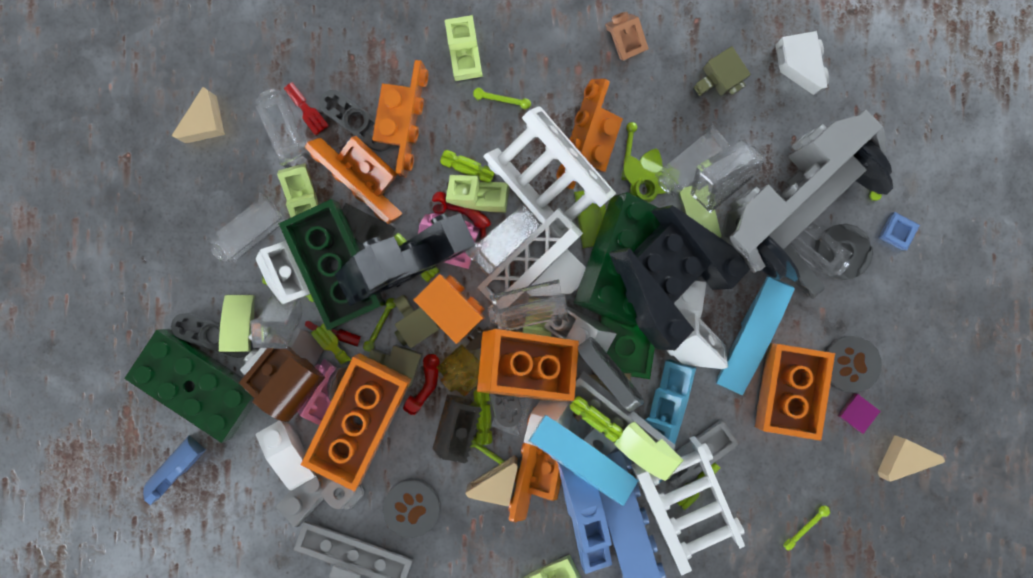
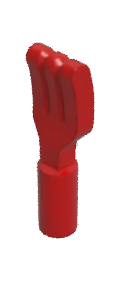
M293 82L284 87V90L296 106L302 109V118L315 136L322 132L324 128L329 127V124L319 111L307 105L306 99Z
M311 321L305 322V326L312 331L320 327ZM332 329V332L339 341L358 347L361 336L342 329L339 331Z

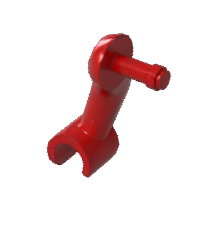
M436 192L433 195V202L442 203L433 206L435 214H442L446 209L464 214L474 223L475 227L480 228V238L482 240L487 238L486 227H489L491 222L479 210L447 203L446 194L443 192Z
M428 354L423 358L425 383L416 398L410 395L404 403L403 410L410 415H416L424 402L437 387L440 361L435 354Z

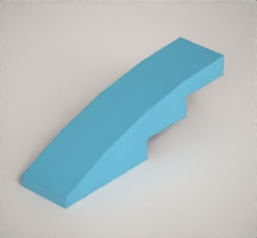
M769 276L766 277L741 322L742 328L728 351V367L721 369L716 378V384L740 395L744 394L784 315L795 289L793 286L780 280H774Z
M669 359L665 361L660 388L655 390L650 417L646 418L645 421L675 444L688 403L696 367L683 365L681 362Z
M547 415L543 416L528 440L552 456V459L574 472L573 474L622 506H624L638 482L636 478Z

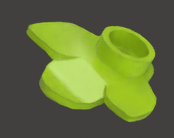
M657 148L646 152L640 160L633 156H628L623 167L624 176L630 183V194L648 203L653 201L657 194L668 193L674 187L679 173L672 169L663 170L661 155ZM641 184H644L647 188V192L644 195L639 191Z

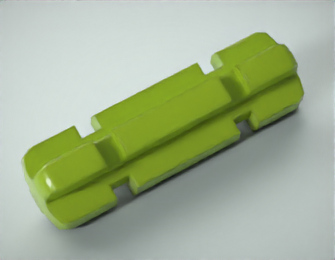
M445 150L440 159V163L448 168L454 167L456 171L466 175L478 176L479 180L483 182H491L495 175L489 166L484 165L483 167L481 163L462 155L458 157L456 153Z
M475 389L473 393L474 402H476L474 407L476 429H478L476 433L477 443L479 445H488L492 443V431H490L492 427L490 404H488L490 397L489 393L477 392V389Z
M577 396L571 402L570 409L578 416L581 414L582 419L600 433L604 432L605 437L612 442L619 439L623 433L620 426L614 422L611 423L607 416L592 405L589 406L588 402L580 396Z

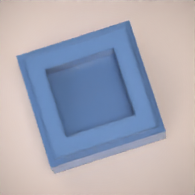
M892 212L878 238L905 251L908 250L920 225L896 212Z

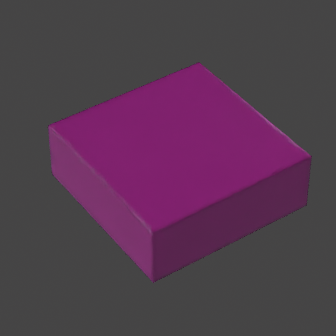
M854 393L837 416L858 432L864 434L881 411L859 394Z

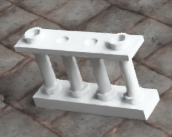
M540 106L529 110L522 117L527 123V129L503 152L496 148L483 156L488 161L489 168L503 178L542 224L554 213L548 204L572 181L578 182L584 188L585 194L564 212L571 221L592 203H597L601 207L616 195V192ZM534 137H539L546 145V151L520 174L510 161ZM553 159H558L565 167V173L543 194L539 195L529 182ZM559 218L550 225V237H562L569 231Z
M695 436L689 438L694 451L681 457L684 461L674 473L699 462L705 476L665 495L663 492L658 494L655 485L660 484L659 480L661 479L647 472L636 463L631 465L681 575L692 571L688 559L692 558V554L722 540L732 537L739 548L745 547L741 535L745 534L744 529L737 517L733 519L709 461L713 459L711 451L706 443L701 444ZM709 487L711 488L716 501L680 518L675 519L672 517L669 519L666 510L671 509L670 505ZM721 512L726 526L687 544L685 541L679 542L677 535L681 534L680 530Z

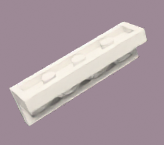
M560 208L477 287L493 303L488 308L496 316L583 234ZM559 218L569 231L562 237H550V225ZM546 229V237H538ZM533 241H546L545 254L542 257L530 256V244ZM550 241H557V242L550 248ZM525 250V256H519ZM513 260L525 261V273L522 276H510V263ZM530 261H536V262L530 267ZM505 269V275H499ZM493 280H505V292L499 298L487 287ZM510 280H517L510 286Z

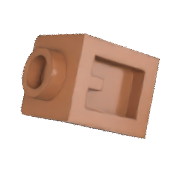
M622 12L614 15L611 18L612 21L605 24L606 29L612 34L621 60L628 59L649 49L638 16Z

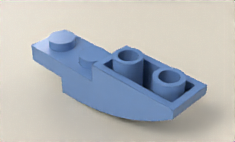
M558 462L567 511L572 518L583 571L585 574L611 566L612 560L609 546L612 544L598 489L573 474L574 472Z

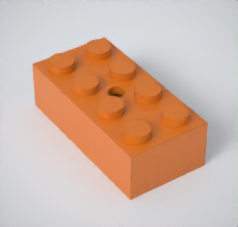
M359 353L353 356L300 465L355 492L361 484L412 379ZM355 415L361 418L363 424L355 422Z

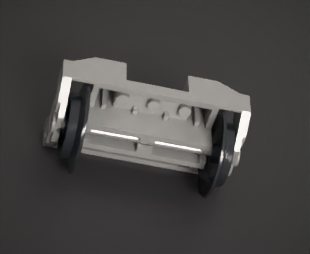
M865 109L857 116L837 120L826 127L821 124L815 130L812 129L806 135L801 136L791 146L794 151L787 157L803 173L800 171L796 172L786 182L789 187L782 193L779 190L775 192L768 184L760 189L755 186L752 190L740 194L730 203L733 209L726 214L721 230L722 237L720 238L736 249L753 273L763 271L774 280L779 281L785 277L796 282L800 278V274L792 259L783 250L855 181L877 194L887 195L893 189V181L890 176L892 168L887 157L884 155L886 152L884 144L886 137L883 126Z

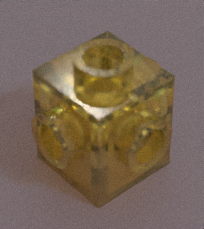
M463 344L457 347L436 367L443 375L440 381L450 392L456 389L465 397L478 385L480 361Z

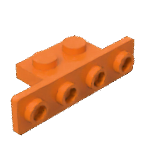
M415 60L410 87L382 83L372 140L378 143L400 146L395 171L400 177H407L408 171L412 170L414 164V155L411 154L412 144L418 140L419 127L416 126L417 116L421 115L423 111L422 87L427 86L429 76L428 70H426L421 60Z
M605 78L591 79L584 90V99L580 110L575 116V125L569 138L598 172L606 171L623 118L601 108L610 83ZM563 164L557 170V179L565 173ZM572 181L565 189H574L576 181Z
M357 136L351 137L339 154L322 138L306 143L304 147L311 153L312 158L322 163L331 171L332 176L337 181L344 183L352 191L356 199L370 207L379 220L390 224L401 217L402 212L383 195L398 174Z
M523 443L521 448L522 461L520 468L516 472V488L509 504V521L512 522L526 519L532 494L555 501L558 499L561 486L558 462L538 447Z

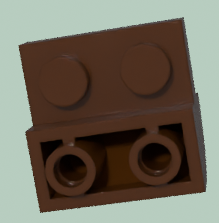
M275 338L241 379L239 384L254 398L252 402L258 408L277 420L289 422L326 377L306 358H301L282 339Z

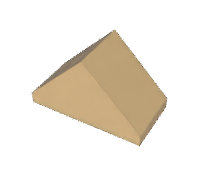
M202 87L171 135L184 143L225 135L217 96Z
M894 435L878 469L879 477L891 482L942 464L945 460L943 456Z
M516 455L467 484L465 492L467 497L509 507L518 467Z

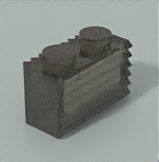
M447 394L432 448L442 460L459 463L468 462L467 457L470 456L468 452L471 451L470 446L473 445L471 441L474 439L473 435L476 434L474 430L479 422L477 418L481 417L479 413L482 411L470 398Z

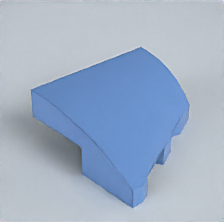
M188 435L145 483L143 490L144 500L151 505L160 499L175 480L187 472L206 449Z

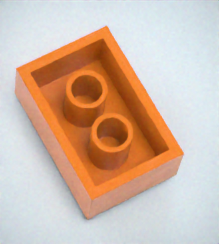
M439 274L414 301L458 344L486 318L482 314L485 308L474 297L467 299L462 294L465 288L453 276L445 277Z
M501 329L485 331L482 333L477 392L558 402L574 401L579 341Z
M770 343L766 351L754 427L765 432L821 441L835 353Z

